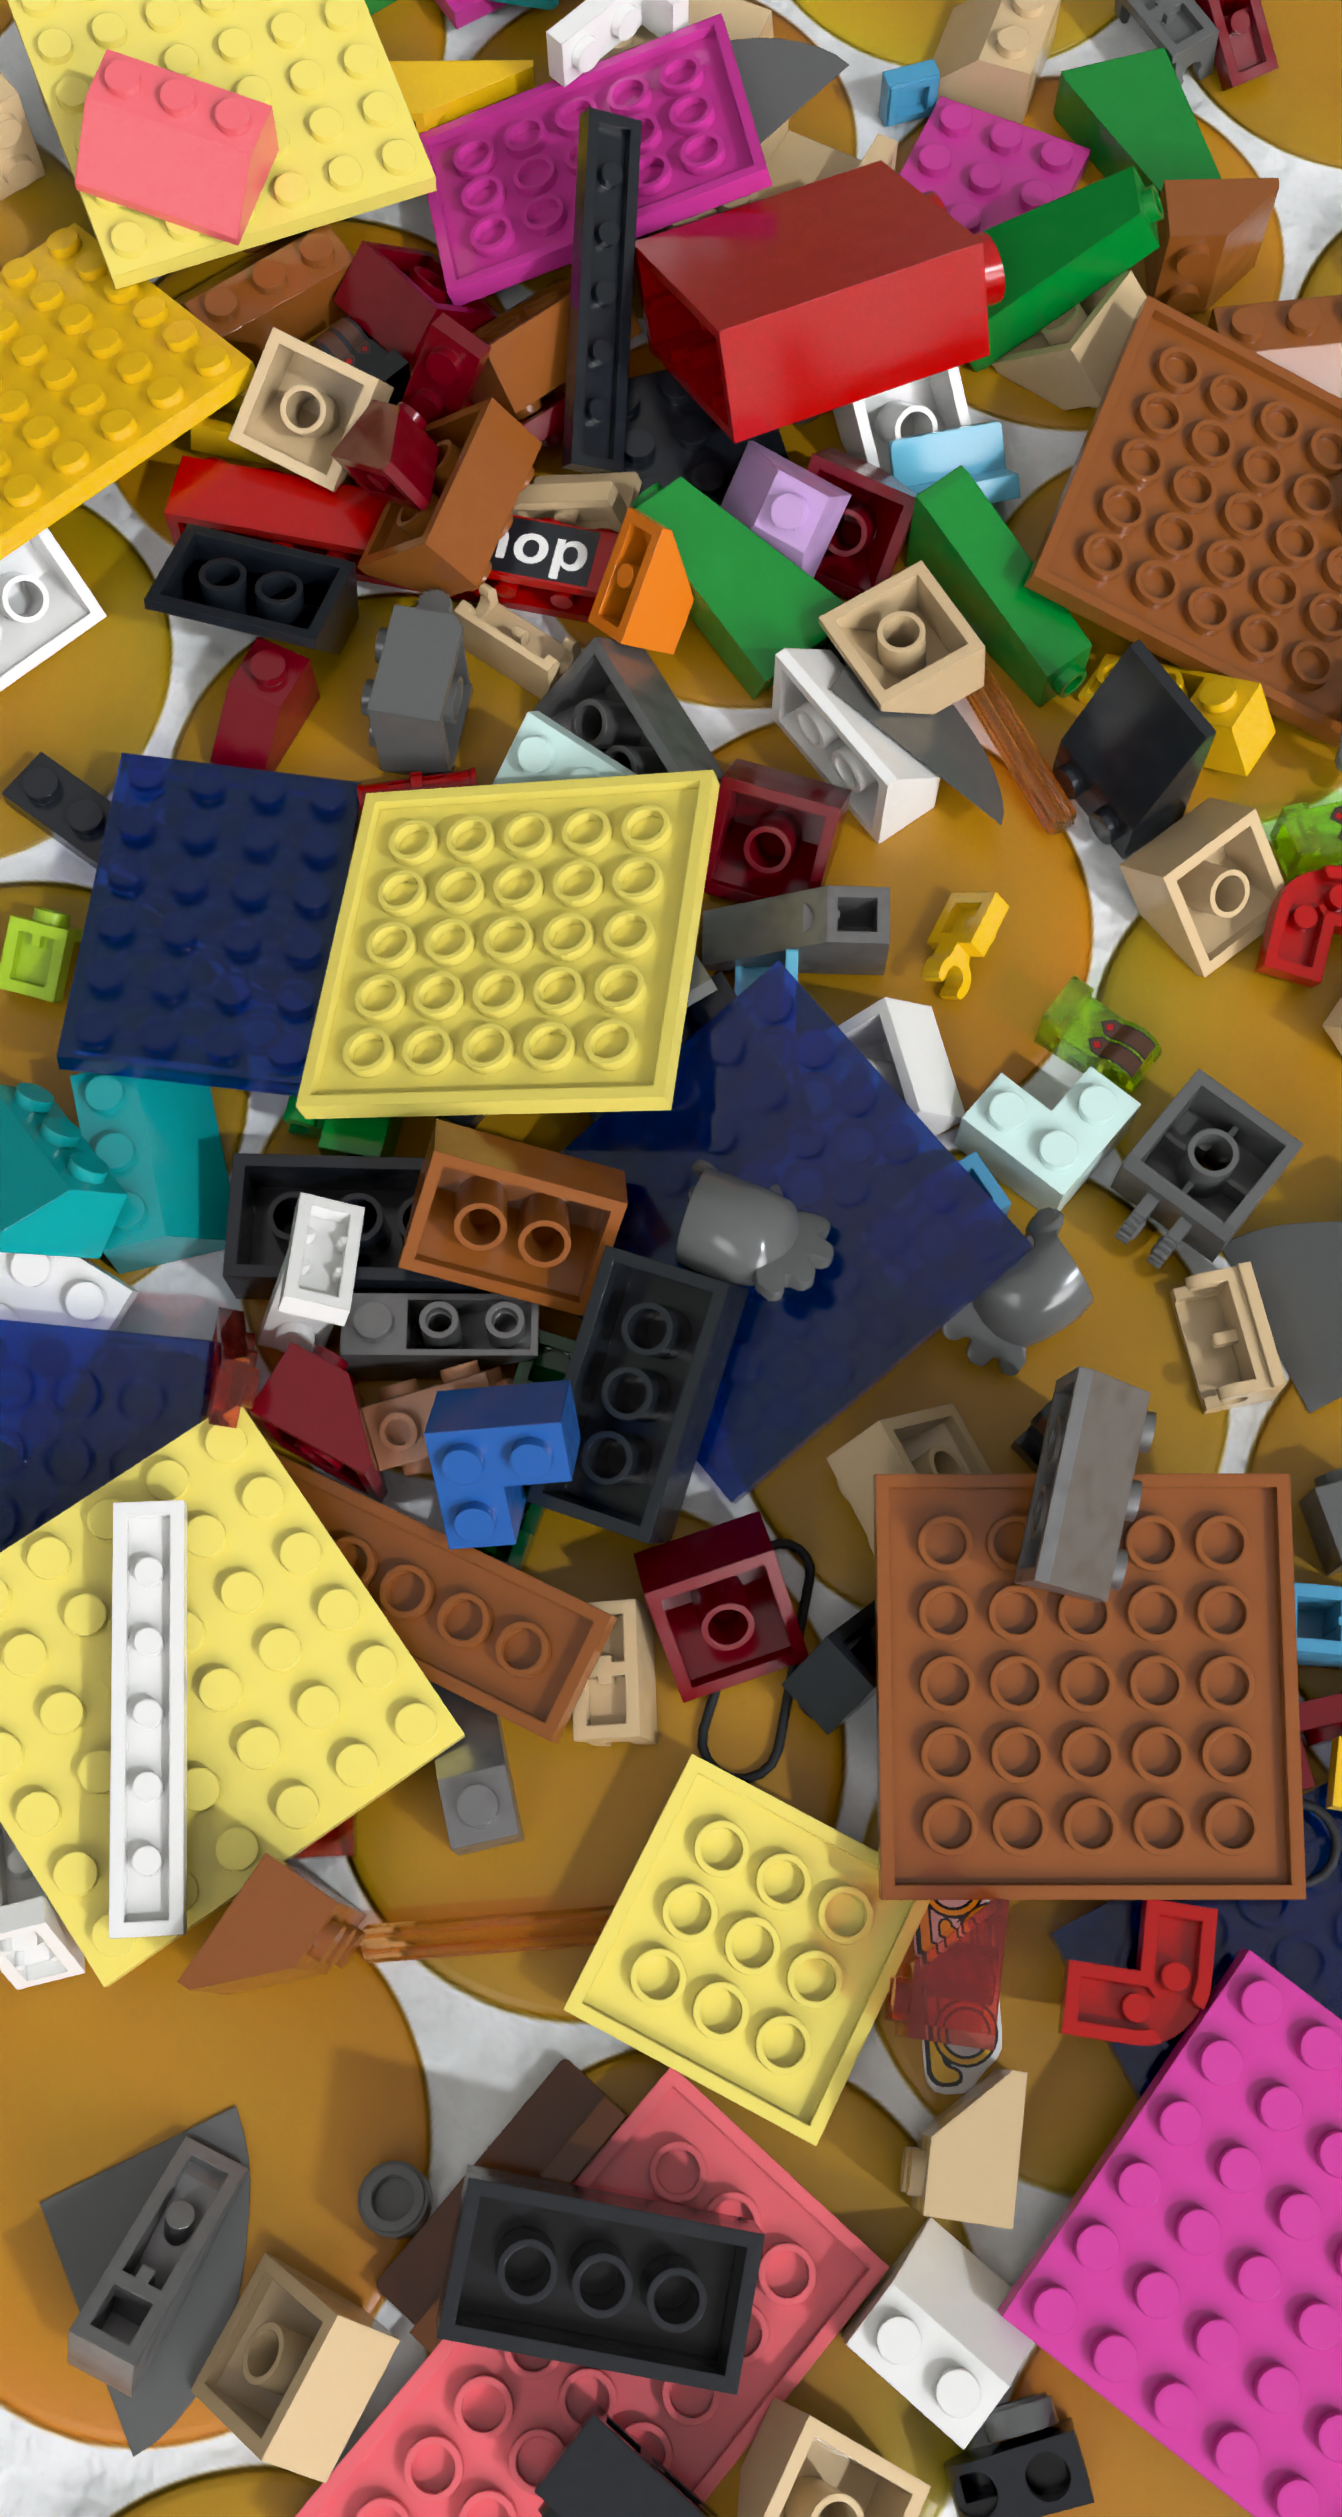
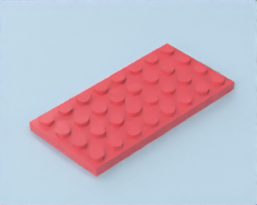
M669 2068L572 2185L753 2219L763 2231L765 2237L737 2395L443 2339L331 2472L327 2482L321 2484L295 2517H542L538 2508L544 2500L534 2492L538 2480L596 2403L705 2502L755 2439L773 2397L783 2402L786 2400L890 2267L678 2071Z

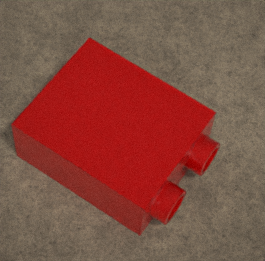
M882 160L635 241L634 260L649 351L734 443L989 356L987 307L1000 303L1005 293L1003 264L992 238L982 231L975 234L970 232L947 213L942 200L934 191L920 192Z

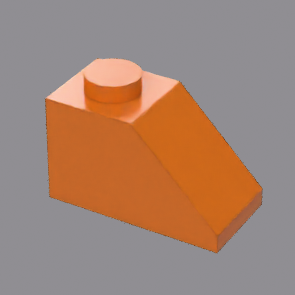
M628 507L588 622L620 644L674 655L694 602L692 589L672 530L638 509Z

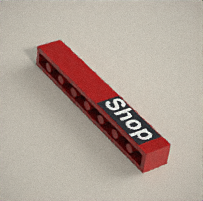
M182 455L164 510V516L174 545H176L189 523L356 562L357 581L416 591L366 575L357 568L387 500L369 495L362 487L341 484L337 491L334 492L305 477L285 474L270 467L257 469L229 464L222 459L214 457L202 459ZM513 515L510 529L498 541L490 559L492 568L485 583L496 589L498 603L506 608L589 623L588 618L619 533L608 528H597L594 530L567 525L552 518L534 519ZM479 588L474 591H466L450 596V598L479 603L481 595L478 593Z

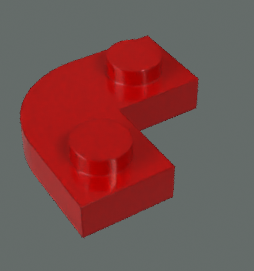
M1326 865L1319 870L1304 873L1287 883L1279 891L1268 913L1255 968L1256 972L1310 988L1322 982L1332 935L1342 936V866Z
M1142 1900L1136 1970L1070 1959L1065 1960L1058 2033L1120 2044L1149 2046L1162 2044V2042L1183 2032L1193 2022L1199 2011L1205 2009L1212 1985L1218 1909L1163 1900Z

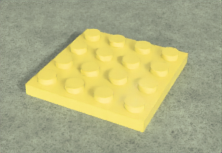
M691 1754L563 2010L817 2146L931 1900H881L879 1898L877 1851Z

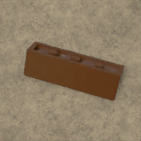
M563 2059L476 2161L474 2166L571 2184L628 2114L570 2060ZM465 2176L376 2282L377 2289L415 2325L409 2333L430 2353L443 2340L436 2338V2316Z

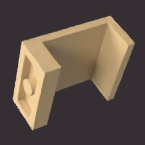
M788 119L761 143L773 186L757 192L761 199H765L880 160L895 171L898 141L878 133L867 153L860 160L788 130Z

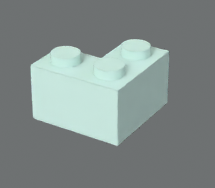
M1090 1066L1051 1111L1003 1073H1000L962 1117L954 1145L967 1155L976 1151L992 1175L1036 1209L1040 1210L1050 1207L1061 1211L1127 1134L1141 1103Z

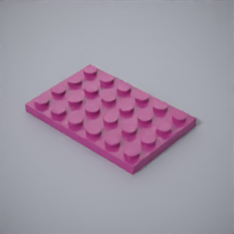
M722 13L602 60L590 71L583 72L565 88L557 81L552 80L419 134L436 176L437 191L428 193L427 198L445 285L453 305L462 306L572 263L580 114L589 107L642 121L636 238L773 186Z

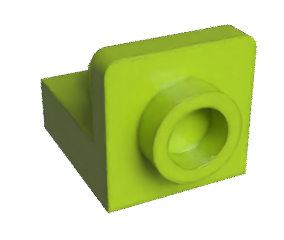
M34 907L33 916L10 915L0 963V989L53 1003L62 1002L74 943L86 942L88 930L70 926V914L42 907Z

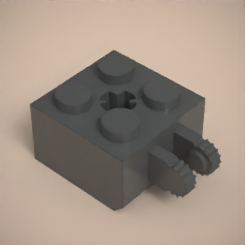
M430 588L429 591L424 590V594L419 595L420 599L417 600L418 606H415V608L394 604L389 627H380L377 634L375 661L379 665L375 680L367 679L364 684L361 712L363 716H369V745L376 747L381 770L384 772L410 776L409 772L421 770L422 776L454 771L473 694V687L470 683L466 661L463 626L453 614V605L449 594H445V590L440 591L439 588L436 590Z
M1198 1069L1121 1164L1110 1187L1133 1203L1136 1208L1124 1221L1114 1237L1127 1245L1131 1240L1137 1238L1146 1226V1221L1151 1217L1169 1230L1165 1236L1159 1238L1150 1250V1256L1147 1261L1154 1267L1159 1269L1182 1241L1213 1263L1284 1174L1304 1144L1201 1069ZM1202 1163L1208 1164L1213 1170L1202 1167Z

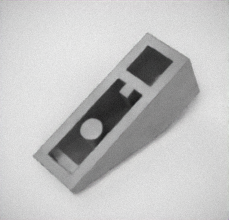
M429 1681L465 1734L463 1739L434 1758L451 1850L460 1856L524 1841L525 1838L500 1716Z
M185 2136L69 2329L68 2364L132 2397L167 2336L247 2175V2167Z

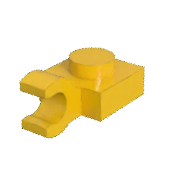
M997 892L951 893L926 942L935 952L925 962L921 978L924 981L943 982L945 979V984L939 994L943 1000H961L965 997L971 984L970 958L985 957L990 945L994 941L996 933L1010 907Z

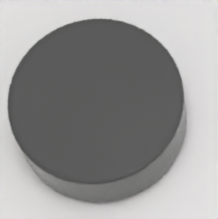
M387 2161L373 2168L364 2178L358 2193V2209L365 2225L378 2235L392 2240L404 2239L417 2233L428 2220L433 2205L432 2189L427 2178L417 2168L403 2161Z
M1042 2392L996 2405L983 2423L988 2443H993L1047 2428L1059 2423L1052 2396L1047 2395V2392Z

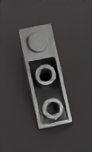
M827 885L703 911L702 964L706 971H735V966L784 968L786 949H798V973L884 975L890 945V887Z
M353 1293L350 1313L345 1325L341 1326L340 1357L349 1364L346 1372L356 1380L404 1381L415 1377L419 1380L441 1376L440 1370L473 1360H478L479 1367L482 1369L538 1359L539 1304L501 1294Z

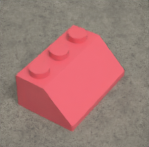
M107 49L85 97L74 182L76 190L239 246L279 151L272 106Z

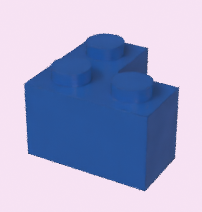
M570 1380L437 1391L424 1431V1437L449 1549L516 1544L526 1503L523 1485L572 1481L581 1435Z

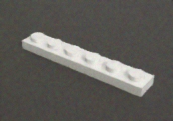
M185 1500L113 1503L109 1864L110 1939L187 1935L188 1505Z

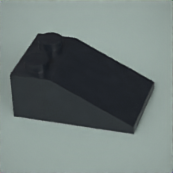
M1139 639L1129 645L1061 739L1052 769L1054 780L1060 792L1069 800L1075 799L1087 814L1090 826L1096 837L1106 845L1111 844L1120 857L1124 859L1148 844L1183 817L1216 735V730Z

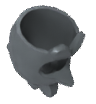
M696 1159L692 1164V1171L700 1179L688 1192L689 1203L678 1237L676 1262L691 1272L729 1284L755 1286L756 1292L769 1301L780 1300L785 1287H790L797 1291H804L812 1287L815 1269L828 1268L834 1257L833 1246L825 1240L831 1229L828 1219L813 1213L797 1212L796 1205L784 1197L781 1187L776 1183L767 1189L721 1172L703 1159Z
M1050 1207L1040 1209L1029 1221L1025 1229L1026 1234L1023 1243L1010 1256L1004 1259H1000L979 1232L976 1231L972 1235L973 1262L964 1278L950 1279L937 1287L936 1296L939 1301L952 1307V1311L941 1323L942 1334L949 1340H958L963 1337L969 1338L965 1353L970 1363L980 1367L985 1366L992 1358H997L1002 1373L1009 1376L1017 1375L1026 1363L1027 1347L1042 1342L1062 1331L1080 1318L1094 1303L1090 1288L1081 1271L1058 1238L1064 1222V1214L1058 1209Z

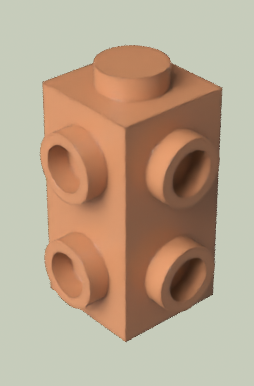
M473 1360L440 1370L443 1382L420 1389L415 1377L378 1388L382 1401L362 1407V1412L380 1471L401 1465L404 1477L431 1470L424 1431L437 1391L514 1385L511 1378L504 1379L501 1366L481 1371L478 1360Z

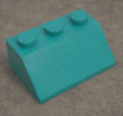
M132 1061L70 1075L81 1135L97 1156L106 1162L109 1166V1171L128 1194L103 1250V1253L119 1274L225 1250L231 1183L207 1071Z
M20 1083L17 1087L0 1085V1252L100 1259L128 1194L109 1171V1166L106 1162L97 1156L81 1135L80 1129L68 1119L54 1101V1096L48 1090L32 1083Z

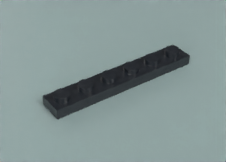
M591 107L581 113L579 118L562 452L563 469L590 474L623 472L642 126L641 120Z

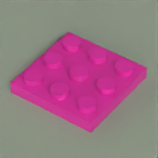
M940 96L899 175L922 193L934 191L942 200L947 213L975 234L1074 192L1088 166L1091 149Z

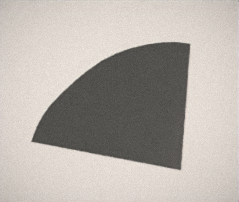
M780 38L730 40L760 144L849 66L847 62L836 54L803 42Z
M846 663L830 689L1001 825L1004 816L1003 800L995 772L981 744L956 707L952 704L934 715L880 711Z
M1342 1221L1277 1225L1259 1229L1231 1240L1223 1251L1232 1267L1237 1266L1239 1263L1251 1261L1277 1353L1309 1413L1342 1397Z
M236 2106L40 2203L79 2311H81L185 2136L248 2168L247 2175L167 2336L134 2394L130 2397L107 2385L133 2457L157 2442L193 2402L196 2396L190 2390L237 2305L247 2246L250 2168L245 2135Z

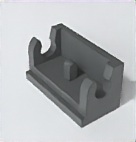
M1115 0L1114 11L1123 24L1129 21L1131 15L1157 48H1165L1181 86L1184 81L1183 74L1191 64L1193 66V73L1199 81L1212 74L1219 30L1195 0Z

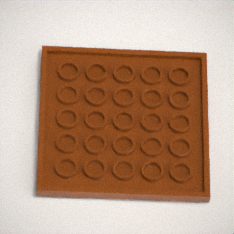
M1148 295L1137 311L1024 587L1133 643L1140 639L1150 652L1185 670L1202 671L1261 683L1270 714L1337 747L1340 744L1342 729V399Z
M1290 1473L1134 1474L1133 1479L1142 1481L1141 1501L1135 1520L1133 1522L1124 1520L1119 1548L1128 1550L1127 1569L1121 1589L1119 1591L1110 1589L1108 1602H1093L1014 1583L1036 1474L873 1475L879 1898L881 1900H1306Z

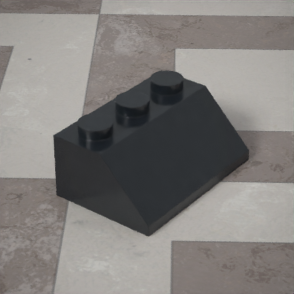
M188 523L145 596V609L340 655L359 618L356 562Z

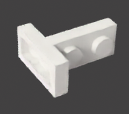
M585 0L546 31L549 76L565 88L583 72L585 73L593 69L598 61L619 43L630 39L642 25L658 38L689 26V0Z
M300 1192L294 1211L289 1247L260 1326L257 1345L279 1349L285 1353L290 1343L293 1342L310 1352L315 1344L323 1347L326 1346L334 1324L345 1325L351 1309L365 1207Z
M0 1822V1971L17 1990L86 1973L85 1959L82 1951Z

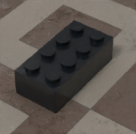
M233 1153L222 1276L236 1299L270 1300L289 1247L294 1211L300 1192L365 1207L353 1293L491 1294V1292L398 1268L404 1236L424 1158Z
M606 1245L564 1380L571 1381L581 1435L573 1479L569 1482L532 1484L526 1501L647 1544L671 1541L749 1290Z
M467 2164L436 2316V2338L737 2395L765 2234L753 2219Z

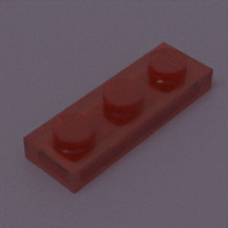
M223 1307L218 1308L206 1366L209 1424L236 1428L240 1408L252 1409L254 1406L260 1368H256L258 1351L254 1350L256 1334L246 1332L244 1311Z

